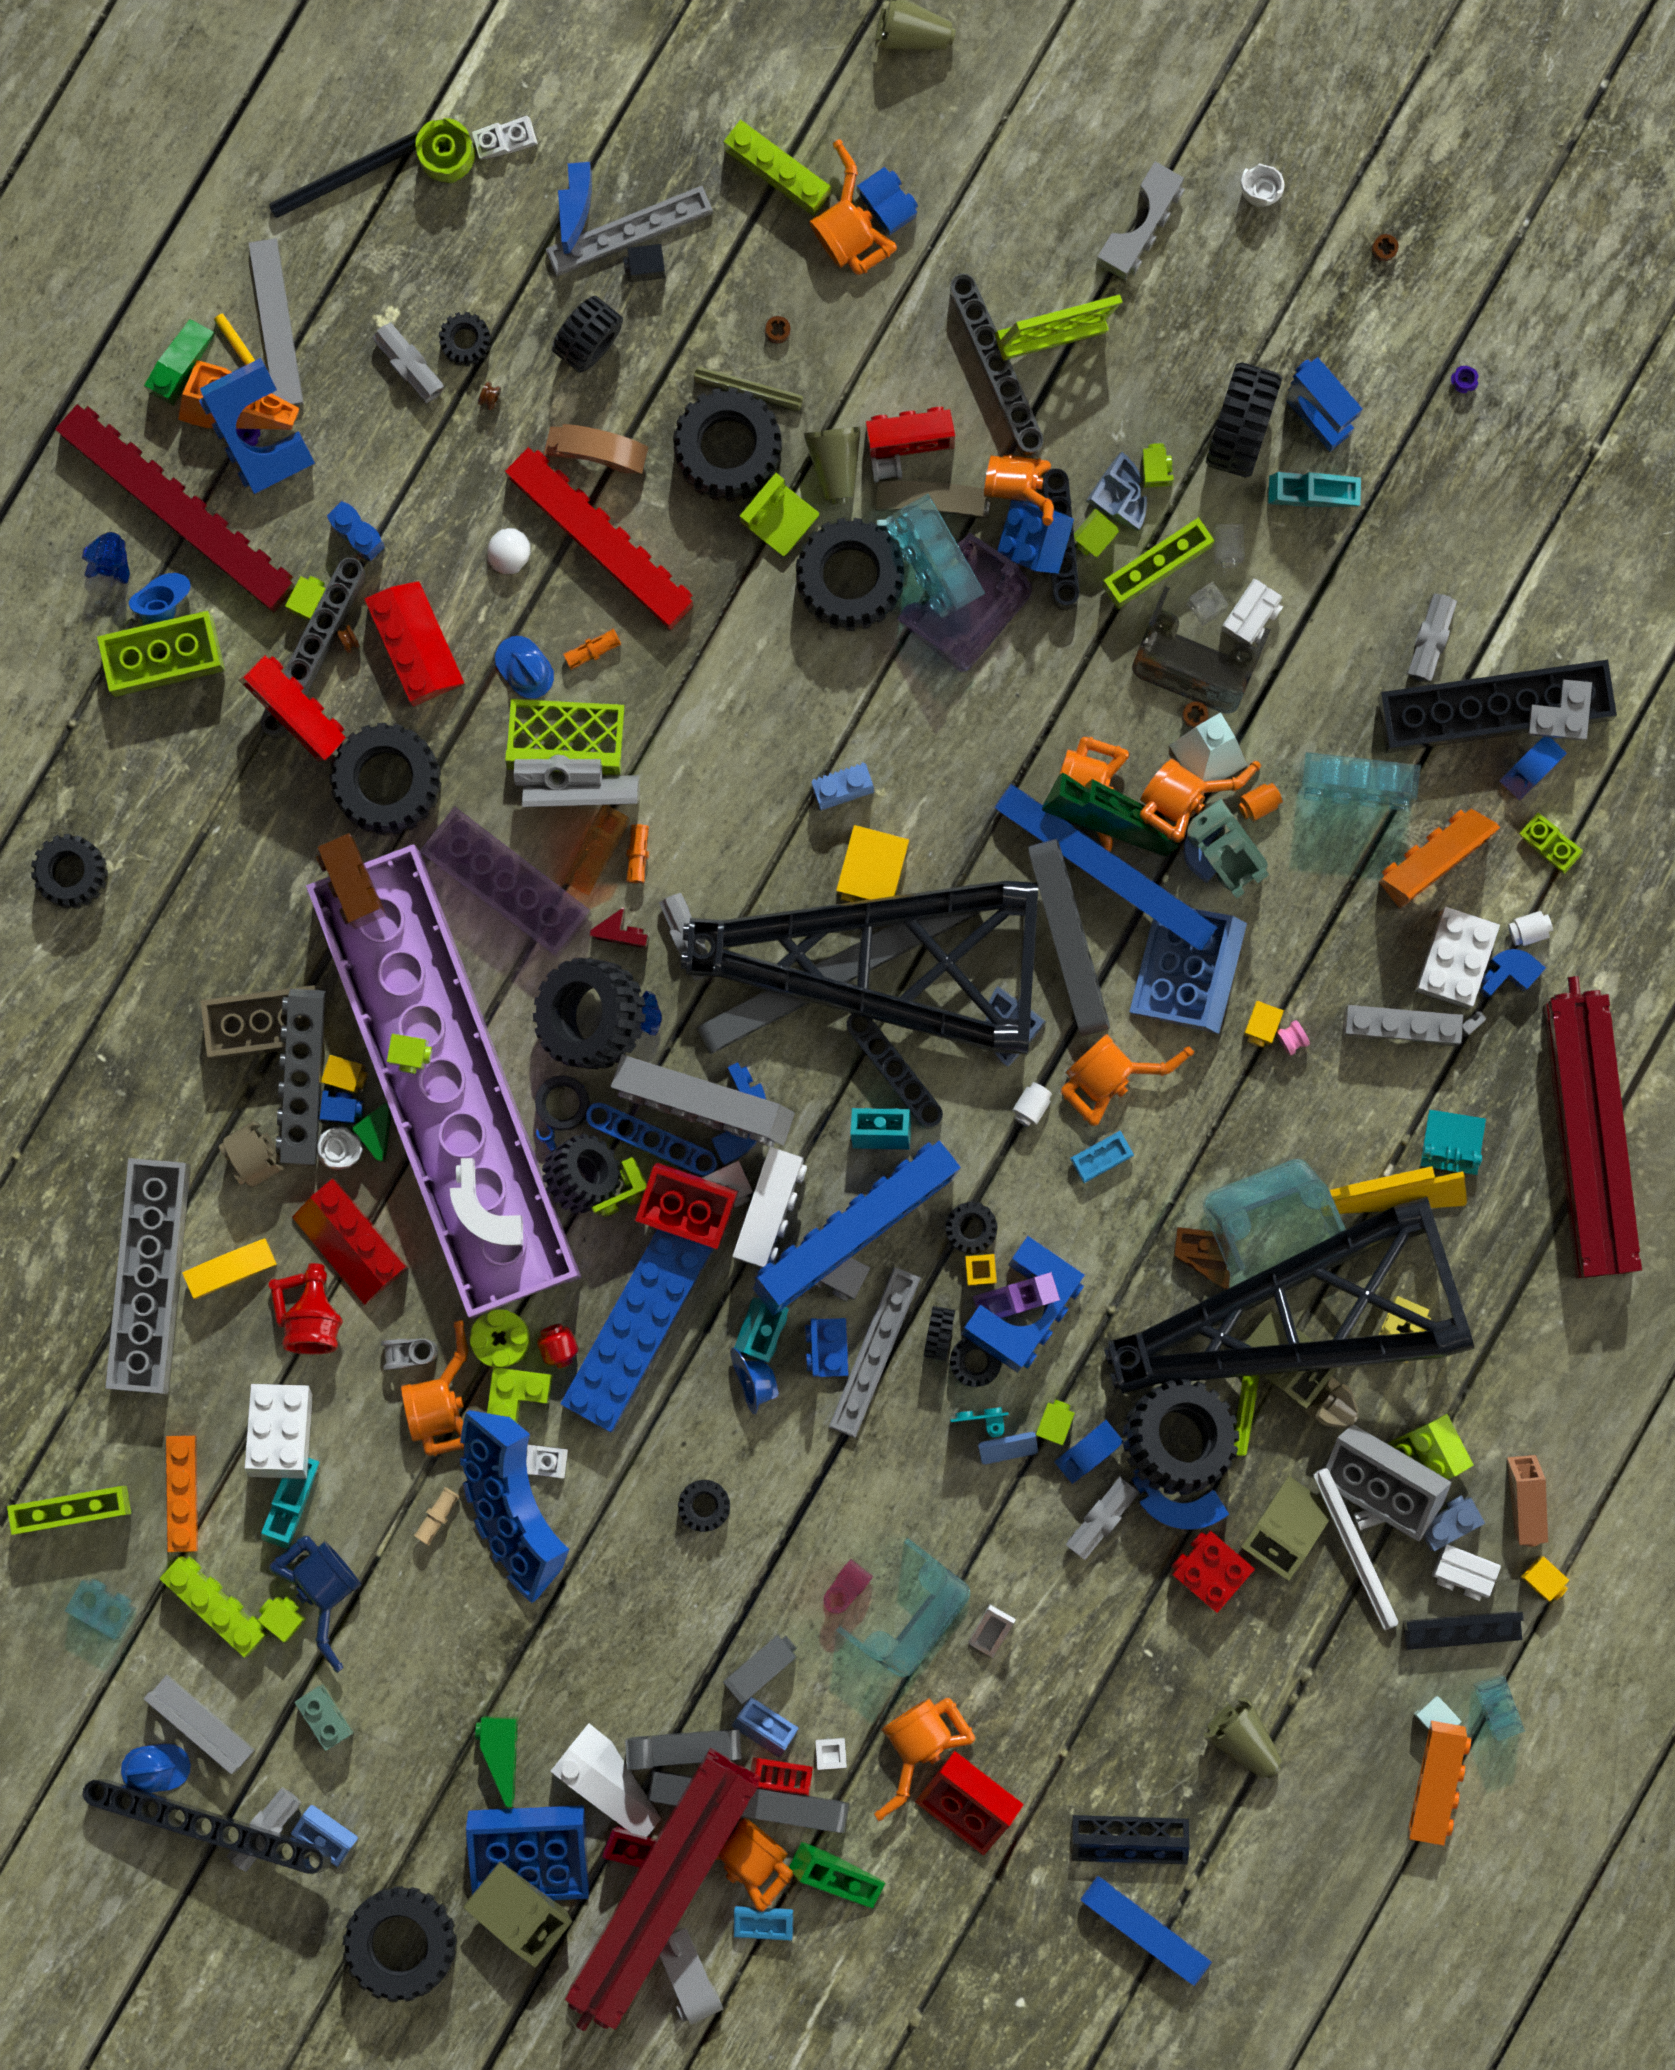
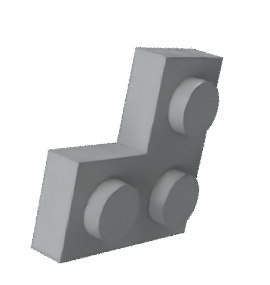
M1563 680L1559 708L1532 705L1530 707L1528 735L1586 741L1592 682Z

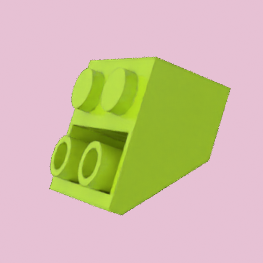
M1448 1414L1429 1421L1387 1443L1447 1480L1474 1466Z

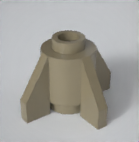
M1331 1377L1316 1401L1311 1402L1307 1409L1303 1411L1325 1426L1337 1427L1339 1429L1349 1428L1358 1419V1406L1352 1390L1344 1383L1340 1384Z

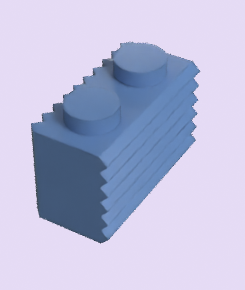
M863 762L861 765L851 766L850 769L845 768L844 771L840 769L839 773L835 771L834 774L829 773L828 776L824 775L823 778L818 777L817 780H812V788L820 811L874 793L870 774L866 764Z

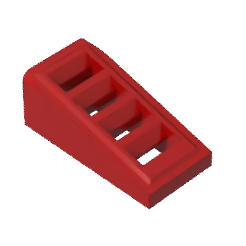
M757 1757L752 1758L750 1771L761 1777L762 1765H766L764 1782L759 1781L758 1788L809 1796L812 1766ZM778 1767L776 1783L771 1784L773 1768ZM790 1769L788 1785L784 1786L785 1770ZM797 1770L802 1771L799 1788L794 1787Z

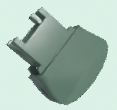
M1219 799L1193 818L1187 828L1188 840L1194 847L1201 849L1218 873L1219 882L1226 889L1231 890L1236 899L1245 893L1242 887L1254 879L1259 883L1269 876V873L1266 871L1268 867L1266 859L1222 799ZM1225 824L1230 831L1206 848L1202 840Z

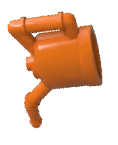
M838 139L833 143V147L836 149L846 169L844 171L845 178L841 200L819 216L809 220V224L827 254L839 268L848 263L856 275L867 273V270L886 257L889 258L897 250L895 242L872 228L870 220L873 217L868 209L863 211L860 207L856 208L852 204L856 176H858L857 166L843 146V142ZM874 242L881 247L862 261L857 258L858 254L872 246Z
M1013 454L1003 455L1002 457L991 455L986 474L984 497L1016 501L1029 500L1043 512L1042 521L1044 525H1051L1054 512L1052 501L1036 492V489L1042 490L1043 478L1040 477L1051 469V463L1047 460H1041V458L1034 459L1013 456Z
M1082 737L1076 751L1067 750L1059 774L1065 773L1084 787L1086 783L1094 779L1114 789L1109 786L1110 780L1126 762L1129 752L1118 745L1114 746L1093 739V737ZM1089 750L1111 756L1113 759L1107 764L1104 761L1088 757L1087 753ZM1097 832L1101 846L1111 852L1113 845L1112 837Z
M1170 759L1156 773L1144 790L1140 801L1146 806L1141 810L1140 818L1144 820V823L1150 824L1166 835L1169 840L1172 839L1179 843L1185 837L1189 818L1193 817L1196 813L1199 815L1203 812L1205 805L1202 804L1205 799L1204 793L1230 790L1235 792L1237 789H1241L1255 772L1259 771L1261 764L1258 761L1250 763V766L1236 778L1203 781L1181 766L1180 763ZM1155 811H1158L1171 821L1175 822L1176 826L1173 827L1172 825H1170L1169 823L1155 815Z
M1106 1034L1065 1072L1070 1080L1061 1088V1094L1064 1096L1063 1099L1067 1100L1079 1112L1084 1121H1087L1091 1126H1097L1104 1115L1110 1099L1115 1094L1122 1097L1128 1091L1125 1085L1129 1082L1127 1077L1130 1074L1161 1076L1170 1074L1188 1057H1192L1195 1052L1188 1046L1166 1063L1131 1062L1116 1046L1112 1038ZM1078 1087L1096 1102L1093 1110L1076 1094L1075 1091Z
M463 1320L454 1322L457 1352L455 1351L454 1357L441 1377L436 1380L401 1386L412 1441L422 1440L424 1452L428 1456L434 1455L435 1457L442 1453L464 1450V1444L460 1443L463 1420L459 1416V1409L464 1408L462 1397H456L455 1391H450L449 1384L464 1361H467L468 1345ZM455 1430L460 1438L435 1443L433 1439L434 1436L452 1433Z
M928 1698L882 1728L883 1733L903 1760V1767L898 1791H896L897 1795L874 1813L878 1822L884 1820V1817L902 1806L907 1801L908 1796L910 1797L909 1791L916 1763L921 1761L924 1764L929 1761L933 1765L941 1759L939 1754L944 1749L970 1745L975 1741V1735L971 1731L972 1728L968 1726L957 1709L956 1703H953L950 1698H944L935 1705ZM947 1713L960 1733L959 1735L951 1736L948 1727L940 1717L941 1714Z
M746 1817L739 1822L738 1827L729 1836L715 1859L722 1860L726 1864L724 1869L728 1873L725 1877L733 1884L736 1881L744 1884L756 1910L759 1912L765 1911L768 1906L772 1905V1901L787 1883L791 1882L793 1877V1871L783 1863L784 1859L788 1856L787 1852ZM775 1870L779 1876L762 1895L758 1887Z

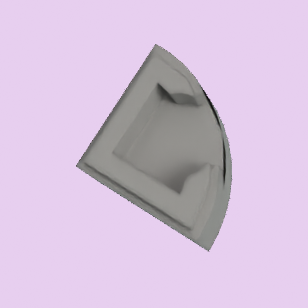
M1477 1011L1463 1024L1462 1034L1465 1037L1487 1019L1481 1011Z

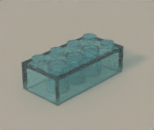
M929 494L924 495L886 518L889 534L893 539H897L902 546V557L908 564L913 566L916 572L915 579L922 589H926L930 596L929 603L936 614H940L943 618L985 594Z
M1306 752L1300 764L1297 794L1304 795V799L1309 801H1321V797L1332 798V803L1349 804V800L1360 801V805L1363 807L1376 808L1378 804L1389 805L1391 810L1406 811V807H1411L1417 800L1421 765Z

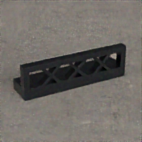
M1508 1611L1403 1620L1406 1650L1523 1640L1521 1621H1524L1523 1612Z
M1072 1816L1071 1861L1188 1865L1190 1849L1189 1819ZM1079 1825H1090L1096 1831L1092 1834H1079ZM1112 1826H1120L1125 1832L1121 1835H1112L1107 1830ZM1141 1827H1149L1154 1833L1150 1836H1141L1137 1830ZM1170 1828H1183V1837H1171L1166 1831Z

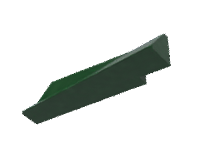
M1062 772L1057 777L1042 806L1043 812L1162 856H1168L1179 847V843L1172 839L1169 840L1162 832L1150 824L1144 823V820L1140 818V812L1145 805L1094 779H1091L1084 787ZM1155 811V815L1166 821L1161 813Z

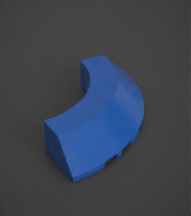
M470 1410L465 1414L460 1443L464 1444V1457L460 1458V1465L464 1466L463 1469L467 1479L463 1483L468 1503L472 1502L477 1515V1519L474 1520L482 1540L487 1538L490 1549L494 1554L492 1556L494 1561H500L510 1574L507 1576L508 1580L528 1601L533 1603L562 1570L569 1548L561 1542L548 1526L532 1494L526 1463L530 1434L510 1417Z

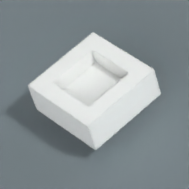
M845 1738L816 1740L818 1770L847 1768Z

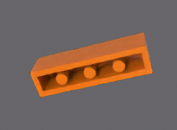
M1432 1720L1430 1722L1408 1826L1409 1839L1444 1846L1446 1836L1452 1835L1454 1819H1450L1451 1811L1458 1807L1459 1792H1456L1457 1783L1463 1782L1465 1765L1462 1764L1463 1755L1469 1754L1471 1738L1467 1737L1465 1726Z

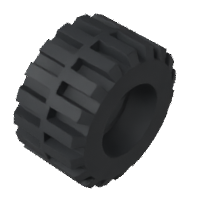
M594 295L583 301L566 319L554 339L552 352L578 373H582L594 366L613 344L621 330L623 317Z
M64 834V837L57 835L52 837L53 841L51 842L46 840L42 844L44 848L41 851L37 849L35 853L37 859L36 861L32 860L31 867L34 868L31 876L35 880L34 885L36 889L41 892L45 899L62 908L69 909V907L77 909L81 908L83 904H91V899L94 897L98 898L101 895L99 893L101 887L105 889L106 882L104 879L108 877V870L105 869L107 863L105 858L102 857L100 850L88 840L78 835ZM78 856L83 860L85 867L82 879L72 887L65 888L60 886L55 879L56 866L65 857Z
M587 1134L576 1135L550 1151V1154L546 1156V1163L542 1166V1171L545 1172V1175L542 1178L543 1182L547 1183V1192H551L555 1203H561V1208L565 1210L570 1208L572 1213H587L592 1210V1207L609 1200L617 1193L616 1189L621 1184L618 1180L621 1178V1173L617 1168L620 1166L619 1161L614 1159L613 1155L615 1153L612 1149L608 1150L607 1144L604 1141L598 1142V1137L593 1135L588 1137ZM578 1168L582 1171L585 1179L581 1176Z

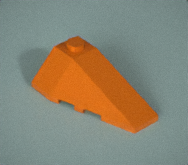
M197 360L182 394L178 420L205 428H213L212 424L216 420L212 413L206 415L199 402V399L203 398L200 388L231 373V371ZM271 393L249 404L242 410L237 419L236 429L292 430L299 413V408Z

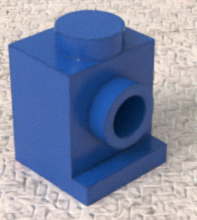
M322 1091L320 1120L357 1124L358 1118L363 1117L364 1101L352 1099L353 1094L336 1092L335 1097H331V1092Z

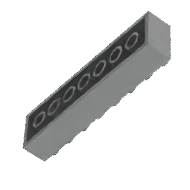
M128 1158L105 1389L168 1394L190 1164Z

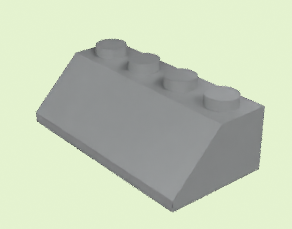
M1354 1424L1337 1438L1326 1466L1340 1495L1417 1541L1423 1537L1439 1512L1452 1483Z

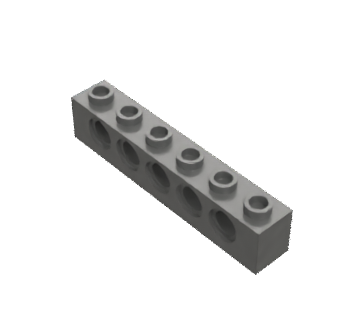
M290 989L288 997H283L282 1014L287 1015V1025H282L281 1042L286 1043V1053L280 1054L279 1066L280 1070H285L284 1081H279L278 1098H283V1108H278L277 1125L282 1126V1136L276 1137V1153H281L280 1163L315 1165L317 1159L316 1145L318 1143L325 991ZM305 1016L310 1020V1024L308 1026H300L296 1023L295 1018ZM296 1044H304L308 1047L309 1052L299 1054L294 1050V1046ZM300 1071L305 1073L308 1079L298 1082L293 1078L292 1074ZM300 1099L304 1101L306 1107L304 1109H296L292 1106L291 1101ZM300 1127L305 1134L301 1137H295L291 1134L290 1129Z

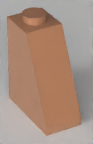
M1537 1456L1507 1457L1514 1532L1519 1545L1529 1547L1537 1546L1540 1543H1548L1546 1479Z

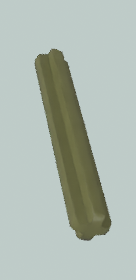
M697 367L694 373L695 383L716 389L721 388L723 391H729V388H737L738 392L743 394L745 391L753 394L756 400L761 399L766 403L795 411H800L803 404V396L703 367Z

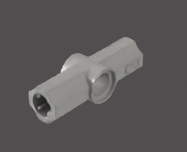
M391 322L377 330L372 337L373 340L391 360V365L405 382L408 381L426 403L437 398L445 387L434 372L429 369L428 363L412 344L409 345Z
M1434 593L1425 621L1422 622L1414 646H1416L1407 673L1408 676L1422 682H1431L1439 655L1443 653L1450 633L1448 628L1457 600L1443 594Z
M554 755L549 759H515L514 782L515 786H548L553 790H562L567 786L601 785L602 763L601 759H568L564 755ZM553 770H560V771H562L564 774H563V775H556V774L553 773L552 771H553Z
M681 893L665 898L659 902V905L670 926L671 931L669 932L679 954H682V952H687L688 941L683 940L684 923H689L692 916ZM705 940L697 941L694 946L695 952L699 955L708 953L704 945L706 943ZM692 976V977H693L694 981H696V980L705 978V977H707V976Z
M1119 1477L1101 1500L1099 1499L1083 1518L1084 1522L1068 1539L1065 1545L1086 1560L1102 1538H1106L1122 1518L1121 1514L1130 1506L1139 1492Z
M282 1787L263 1811L261 1810L250 1824L281 1833L284 1829V1824L292 1817L302 1802L293 1793ZM261 1835L257 1837L255 1842L258 1850L262 1851L266 1844L265 1839ZM233 1850L227 1855V1858L235 1866L245 1872L248 1871L257 1859L256 1857Z

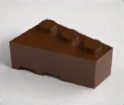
M348 833L318 846L320 855L316 856L322 872L327 871L331 881L328 882V886L334 899L339 898L342 906L339 911L345 924H350L354 929H357L387 916L351 834Z

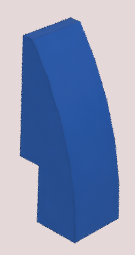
M590 162L567 163L569 189L558 190L561 242L564 254H570L578 241L590 209L592 195V170Z

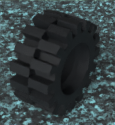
M457 312L455 317L449 316L447 323L441 325L442 331H439L440 346L448 360L454 361L456 365L461 366V364H465L466 367L471 366L470 363H475L476 365L480 363L479 360L481 358L485 359L487 356L486 352L490 351L491 336L485 321L481 320L478 315H470V312H465V314L461 315L460 312ZM469 329L475 333L476 341L471 348L461 349L455 345L454 338L460 330Z
M970 1201L958 1205L951 1211L946 1221V1235L951 1245L958 1251L966 1254H977L986 1250L993 1243L997 1235L998 1226L995 1215L991 1212V1209L979 1202ZM976 1217L982 1222L983 1231L978 1238L968 1239L962 1235L960 1225L965 1218Z
M937 1306L932 1307L923 1357L946 1361L955 1310Z
M966 1337L954 1346L950 1356L952 1373L958 1381L970 1387H982L991 1383L998 1376L1002 1366L1001 1361ZM980 1350L986 1355L987 1366L983 1371L974 1373L966 1368L964 1360L968 1352Z
M698 1480L686 1486L683 1492H681L678 1509L685 1525L696 1531L708 1532L719 1528L727 1520L731 1504L728 1493L720 1484L711 1480ZM707 1494L714 1499L716 1507L712 1515L700 1517L694 1512L693 1502L697 1496Z

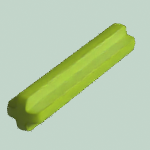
M1260 1375L1243 1376L1236 1417L1237 1424L1234 1431H1239V1441L1234 1443V1446L1238 1448V1456H1246Z

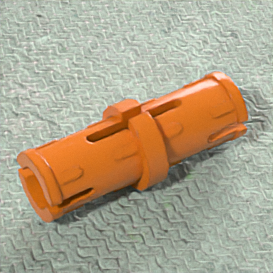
M613 628L592 640L590 638L586 639V643L563 653L570 669L573 670L592 659H599L600 655L622 644Z
M631 825L630 846L626 852V856L629 857L626 882L634 884L645 883L646 859L649 858V851H647L649 826Z

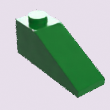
M189 319L154 366L144 384L147 391L174 406L189 380L196 361H200L215 332Z
M483 1716L481 1717V1723L476 1722L475 1740H480L481 1751L506 1807H513L515 1804L518 1717Z
M801 1842L789 1865V1868L793 1871L799 1882L872 1909L886 1884L883 1880L847 1861L804 1842Z

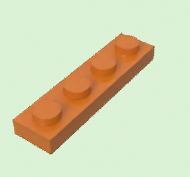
M166 1436L167 1552L198 1551L197 1436Z

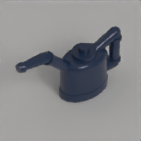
M303 1536L301 1539L298 1538L297 1542L281 1556L276 1557L275 1561L270 1564L269 1570L272 1574L296 1586L299 1592L296 1597L302 1604L307 1601L311 1606L315 1604L319 1608L317 1638H315L319 1651L333 1667V1670L339 1673L344 1667L328 1644L330 1612L347 1595L359 1588L361 1583L346 1562L326 1541L317 1546L309 1536ZM304 1550L309 1553V1556L298 1564L293 1571L286 1568Z

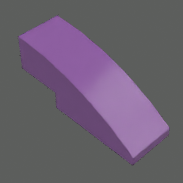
M1051 1272L973 1296L976 1309L982 1305L999 1318L1060 1300Z

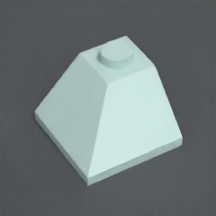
M1221 712L1196 726L1169 745L1180 765L1203 781L1225 780L1248 766L1239 744Z

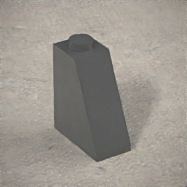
M778 1634L729 1675L723 1683L739 1702L743 1704L797 1657L794 1653L797 1647L787 1636L781 1638Z

